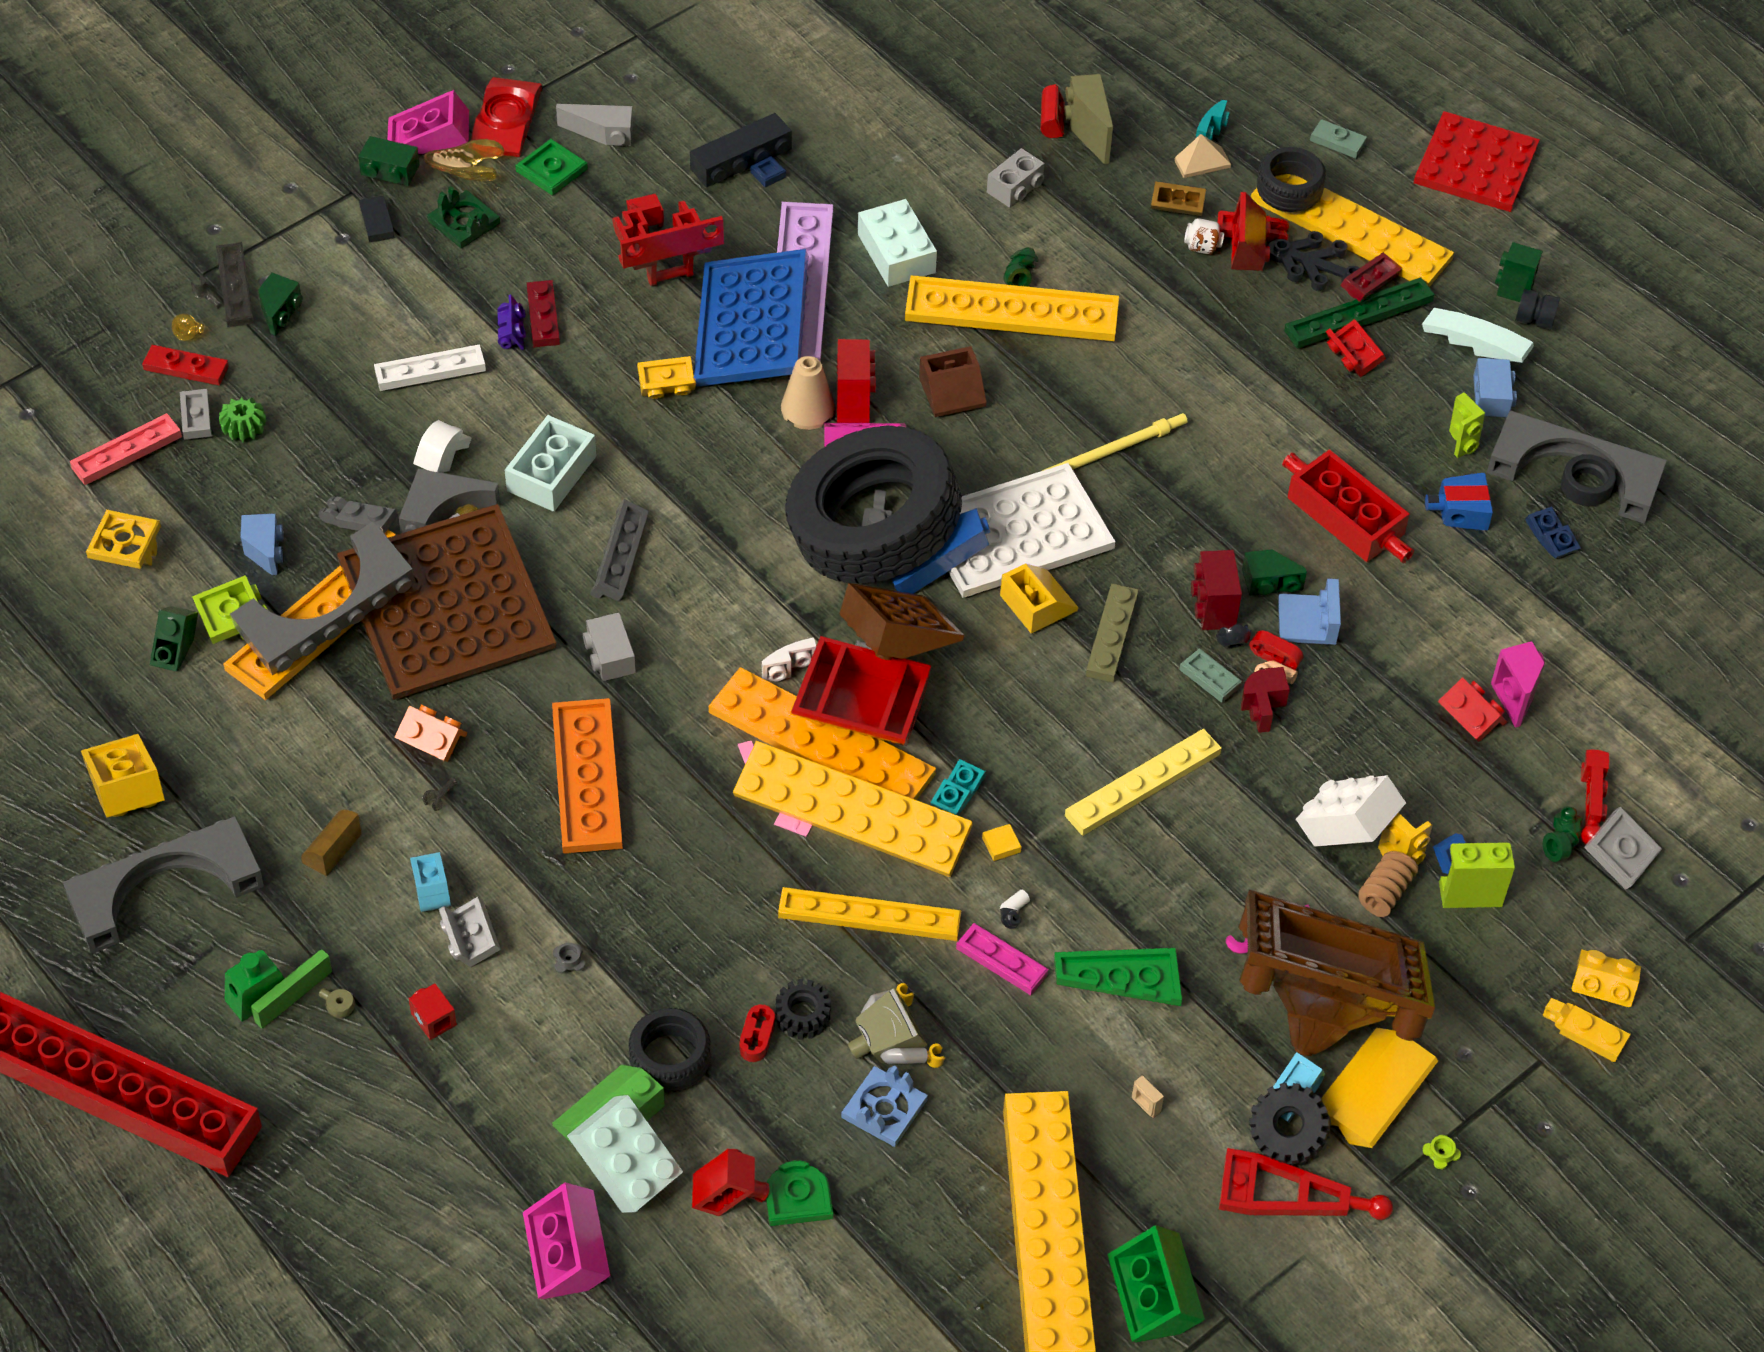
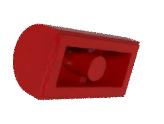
M1057 84L1047 86L1042 91L1041 132L1048 138L1063 137L1065 101Z

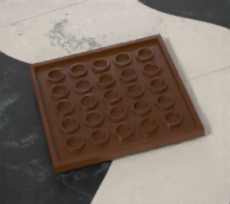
M498 504L388 537L390 542L413 569L416 582L406 592L398 593L390 598L383 607L375 608L366 614L362 622L393 700L556 648L553 633ZM353 548L337 553L339 564L351 593L355 589L360 575V559Z

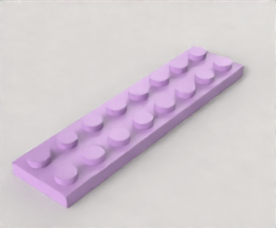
M782 202L777 253L806 249L808 253L801 358L812 356L821 361L833 204Z

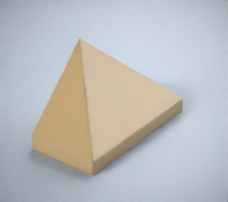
M1202 134L1175 157V163L1183 178L1231 168V163L1223 148Z

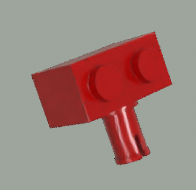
M726 1149L693 1173L692 1208L716 1216L722 1215L746 1197L762 1203L769 1194V1184L755 1180V1157L744 1154L738 1149Z

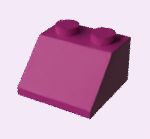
M1532 641L1501 649L1491 681L1493 689L1515 728L1520 727L1539 684L1542 669L1545 666L1542 653L1537 651Z

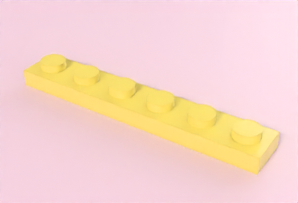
M1203 728L1065 810V817L1084 836L1219 756L1222 748Z

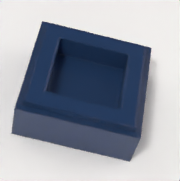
M772 156L751 166V174L765 188L786 178V170Z

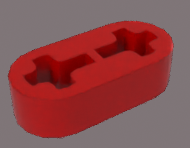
M1258 631L1249 643L1251 651L1258 657L1266 661H1276L1293 670H1296L1304 658L1302 651L1296 645L1267 631Z
M759 1004L753 1006L747 1014L739 1044L740 1054L746 1061H761L767 1054L775 1027L774 1011L767 1005ZM760 1016H764L766 1020L762 1022L761 1029L757 1028V1020L760 1019ZM757 1038L758 1046L754 1050H749L753 1039Z

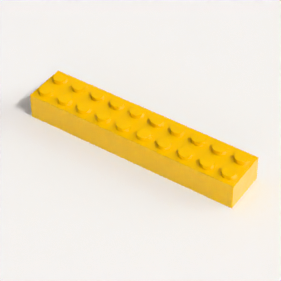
M1068 1091L1005 1094L1003 1116L1025 1352H1096Z

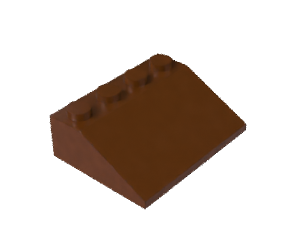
M848 583L839 614L847 622V625L854 629L856 635L866 642V646L870 647L875 652V655L881 659L892 660V657L904 659L960 642L964 639V634L923 595Z

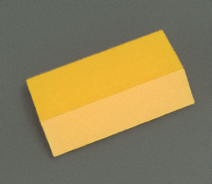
M1376 1028L1321 1098L1328 1111L1331 1125L1339 1127L1348 1144L1373 1148L1437 1064L1436 1056L1414 1041L1399 1038L1395 1030Z

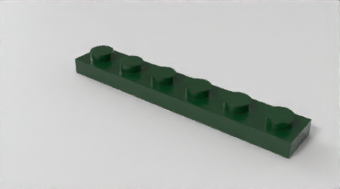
M1420 277L1373 293L1361 302L1356 299L1286 323L1284 332L1298 349L1329 338L1325 332L1329 328L1335 334L1354 319L1360 326H1364L1431 303L1434 300L1435 294Z

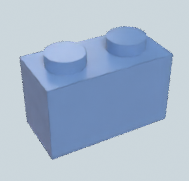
M1478 358L1473 375L1475 403L1485 412V416L1507 417L1511 407H1515L1517 399L1516 391H1512L1515 382V371L1510 369V360Z

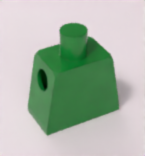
M263 950L255 953H246L241 957L240 963L225 973V1002L243 1022L253 1016L251 1005L285 978Z

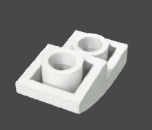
M814 637L787 645L766 657L762 661V679L768 682L781 681L791 678V668L808 666L816 649Z

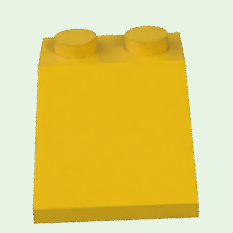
M139 734L81 750L106 818L123 816L128 811L141 807L149 808L156 805L157 802L165 800L157 769Z

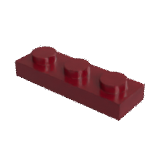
M1383 252L1347 276L1340 286L1351 297L1361 302L1397 277L1403 268Z
M553 280L526 282L533 348L560 345Z

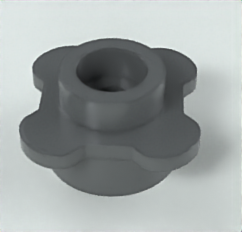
M564 943L554 948L553 956L556 957L557 961L555 970L558 973H564L566 970L573 969L581 971L585 967V962L581 959V954L583 953L582 946L574 943Z

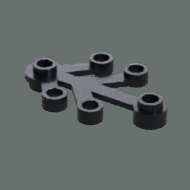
M1318 231L1310 232L1306 239L1292 242L1285 239H1275L1269 243L1271 259L1284 265L1287 271V278L1292 282L1300 281L1303 277L1304 267L1311 280V287L1316 291L1324 290L1328 281L1327 276L1319 273L1317 268L1342 277L1341 282L1359 269L1358 266L1352 265L1345 268L1323 260L1331 257L1345 256L1347 244L1342 240H1335L1329 248L1307 253L1299 251L1310 247L1317 249L1322 246L1323 235ZM1293 259L1296 260V261L1301 262V264L1303 265V267L1300 266V265L1294 264Z

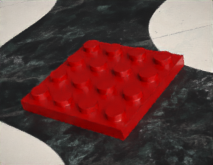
M1443 111L1413 183L1511 212L1540 139Z

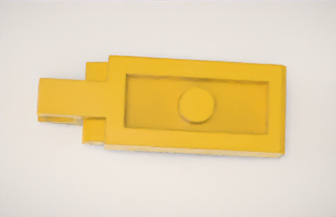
M1553 998L1550 999L1543 1013L1544 1017L1555 1022L1554 1026L1560 1029L1559 1034L1612 1062H1616L1630 1037L1629 1033L1570 1003L1565 1004Z

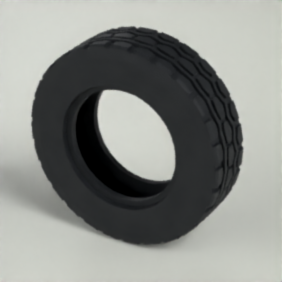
M880 426L844 435V437L827 444L811 456L794 477L785 503L787 523L806 562L815 571L823 576H827V578L839 582L843 581L844 583L866 584L885 581L898 575L901 576L929 560L932 555H935L944 546V543L948 541L954 532V528L957 526L962 510V494L951 463L938 442L927 436V434L908 427ZM884 482H901L913 487L905 504L886 519L861 527H849L835 522L836 515L842 505L854 494L867 487Z

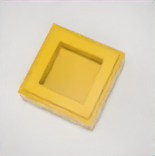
M1010 824L982 833V839L993 861L1021 853V845Z

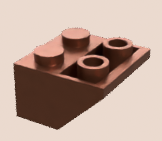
M972 346L920 357L919 379L935 417L986 406L980 365Z

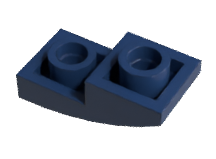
M1552 506L1529 514L1525 519L1535 537L1555 559L1580 550L1581 547L1568 525L1562 526Z

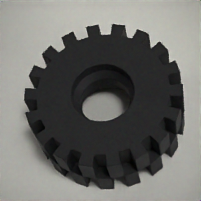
M1281 1083L1279 1088L1274 1089L1273 1086L1268 1088V1093L1265 1096L1261 1094L1257 1098L1258 1103L1256 1106H1252V1118H1249L1250 1132L1257 1147L1264 1156L1294 1166L1296 1163H1300L1301 1166L1308 1164L1307 1160L1310 1158L1315 1160L1319 1157L1318 1152L1321 1149L1325 1150L1327 1138L1330 1139L1331 1120L1323 1101L1310 1088H1302L1297 1083H1293V1086ZM1288 1112L1296 1113L1302 1119L1301 1130L1293 1136L1283 1135L1278 1129L1279 1118Z

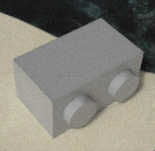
M615 613L586 620L587 632L583 633L586 649L592 650L593 654L590 655L594 671H599L602 681L636 673L635 656L620 614Z

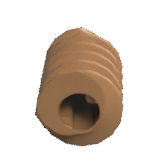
M1389 851L1385 853L1370 877L1359 890L1358 897L1364 908L1377 917L1388 916L1391 912L1390 909L1394 908L1396 901L1401 898L1402 893L1408 887L1407 885L1413 880V876H1416L1418 873L1416 862L1401 852Z

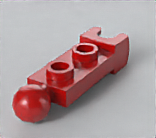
M1586 750L1585 763L1582 762L1581 782H1586L1585 827L1581 833L1582 841L1585 844L1599 831L1600 821L1605 822L1607 815V804L1602 803L1608 789V781L1605 778L1609 769V753L1602 750Z

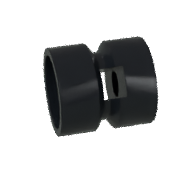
M1524 289L1515 321L1528 325L1534 321L1537 327L1551 330L1560 298L1547 294L1540 297L1538 292Z

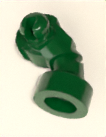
M1025 247L1010 256L1012 260L1004 273L1006 285L1025 287L1030 285L1032 276L1026 267L1035 268L1034 261L1038 262L1039 259L1035 255L1033 248Z
M1566 806L1561 809V813L1555 815L1553 823L1555 832L1547 833L1543 838V851L1552 862L1568 859L1571 850L1579 843L1582 818L1577 815V810L1573 807Z

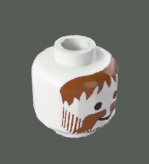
M1198 218L1193 223H1188L1184 243L1188 244V248L1191 251L1213 254L1216 247L1221 248L1224 233L1220 232V226L1217 222Z

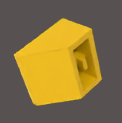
M1025 563L1002 574L1000 596L1031 634L1078 611V606L1047 569Z

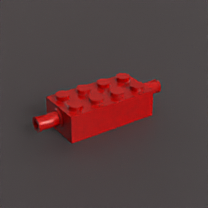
M1330 449L1310 464H1306L1294 452L1286 456L1282 466L1294 474L1291 477L1287 498L1365 562H1369L1383 550H1388L1403 564L1410 560L1414 554V549L1399 539L1405 535L1410 513Z

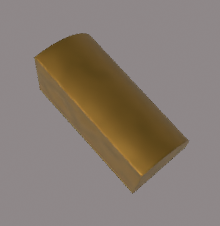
M1155 181L1151 209L1202 216L1206 189Z
M340 810L302 854V863L327 876L361 836L359 815L350 810Z

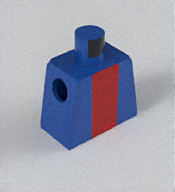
M1485 473L1443 479L1439 494H1426V510H1441L1443 524L1446 526L1488 530L1493 512Z

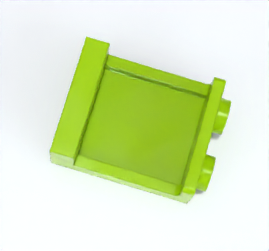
M1451 844L1452 864L1448 876H1441L1439 881L1443 908L1502 907L1515 869L1511 844Z

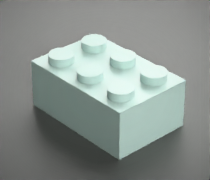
M906 199L858 212V236L888 287L910 281L911 275L927 276L936 273L937 251Z
M547 415L505 469L507 491L551 511H555L595 459V435Z
M628 1095L612 1098L567 1135L622 1213L639 1210L683 1172Z

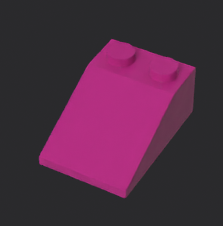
M452 90L389 117L387 140L418 147V154L441 153L443 150L448 152L449 149L452 151L460 149L467 145L469 140V109L456 92Z

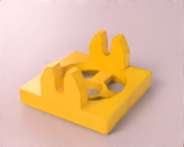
M106 510L86 551L87 558L141 569L143 564L151 566L152 556L156 557L157 555L156 536L161 528L160 520ZM124 525L123 527H119V528L115 529L114 531L112 530V529L115 528V527ZM133 527L140 528L144 532L145 537L134 535ZM122 532H127L131 535L124 542H119L115 539ZM112 540L114 546L111 551H107L105 546L110 547ZM131 544L141 546L140 549L131 554H121L123 548Z

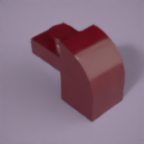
M1284 667L1260 669L1252 673L1245 682L1241 711H1250L1251 721L1256 722L1258 733L1270 732L1273 718L1271 708L1285 707L1287 705L1290 689Z

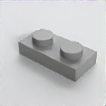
M199 389L180 392L184 440L212 436L208 390Z

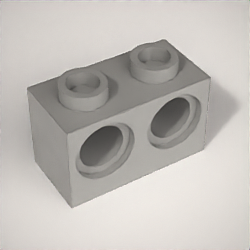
M1021 148L988 174L987 193L1010 208L1016 202L1023 200L1031 190L1038 188L1044 180V162Z

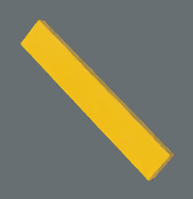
M783 887L778 918L957 941L961 910Z

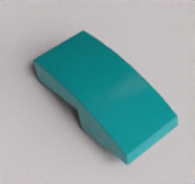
M1221 100L1204 115L1197 128L1196 138L1202 134L1212 141L1213 134L1219 136L1222 126L1227 127L1230 112L1226 111L1227 100Z
M959 759L949 778H944L930 804L958 816L986 776L985 771Z

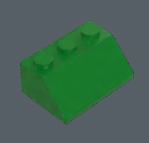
M1155 1225L1107 1254L1132 1342L1137 1343L1179 1335L1205 1320L1180 1233Z

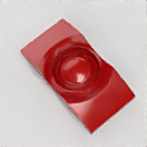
M493 77L485 89L483 105L475 119L470 151L520 157L542 90V84Z

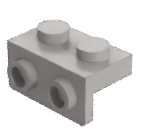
M479 897L453 912L445 906L439 909L442 917L440 925L444 933L449 937L451 944L448 945V948L456 961L461 960L469 967H472L501 950L484 901Z

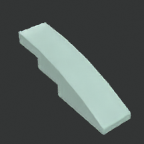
M1433 308L1422 323L1424 332L1448 335L1449 344L1473 347L1475 356L1523 362L1534 347L1532 341L1508 329L1459 312Z

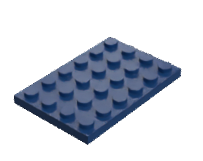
M806 249L705 262L694 368L696 387L792 374L796 361L801 358L808 268V253Z

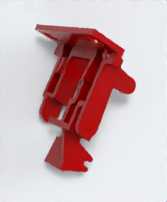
M656 193L626 200L628 210L622 212L623 224L618 216L613 217V227L621 246V254L618 257L623 269L633 267L634 270L646 268L650 286L656 285L659 281L684 275L687 277L693 276L694 256L711 252L712 247L724 244L722 216L701 221L695 209H689L685 201H679V213L672 214L673 228L648 234V226L658 224V227L664 225V210ZM707 226H717L714 232L707 233L705 230ZM683 254V265L657 271L658 260Z

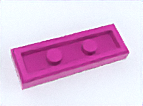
M975 923L957 942V950L1029 995L1033 994L1048 975V968Z

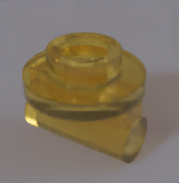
M180 314L172 321V331L178 339L187 341L194 338L196 334L201 335L204 331V324L196 322L188 314Z

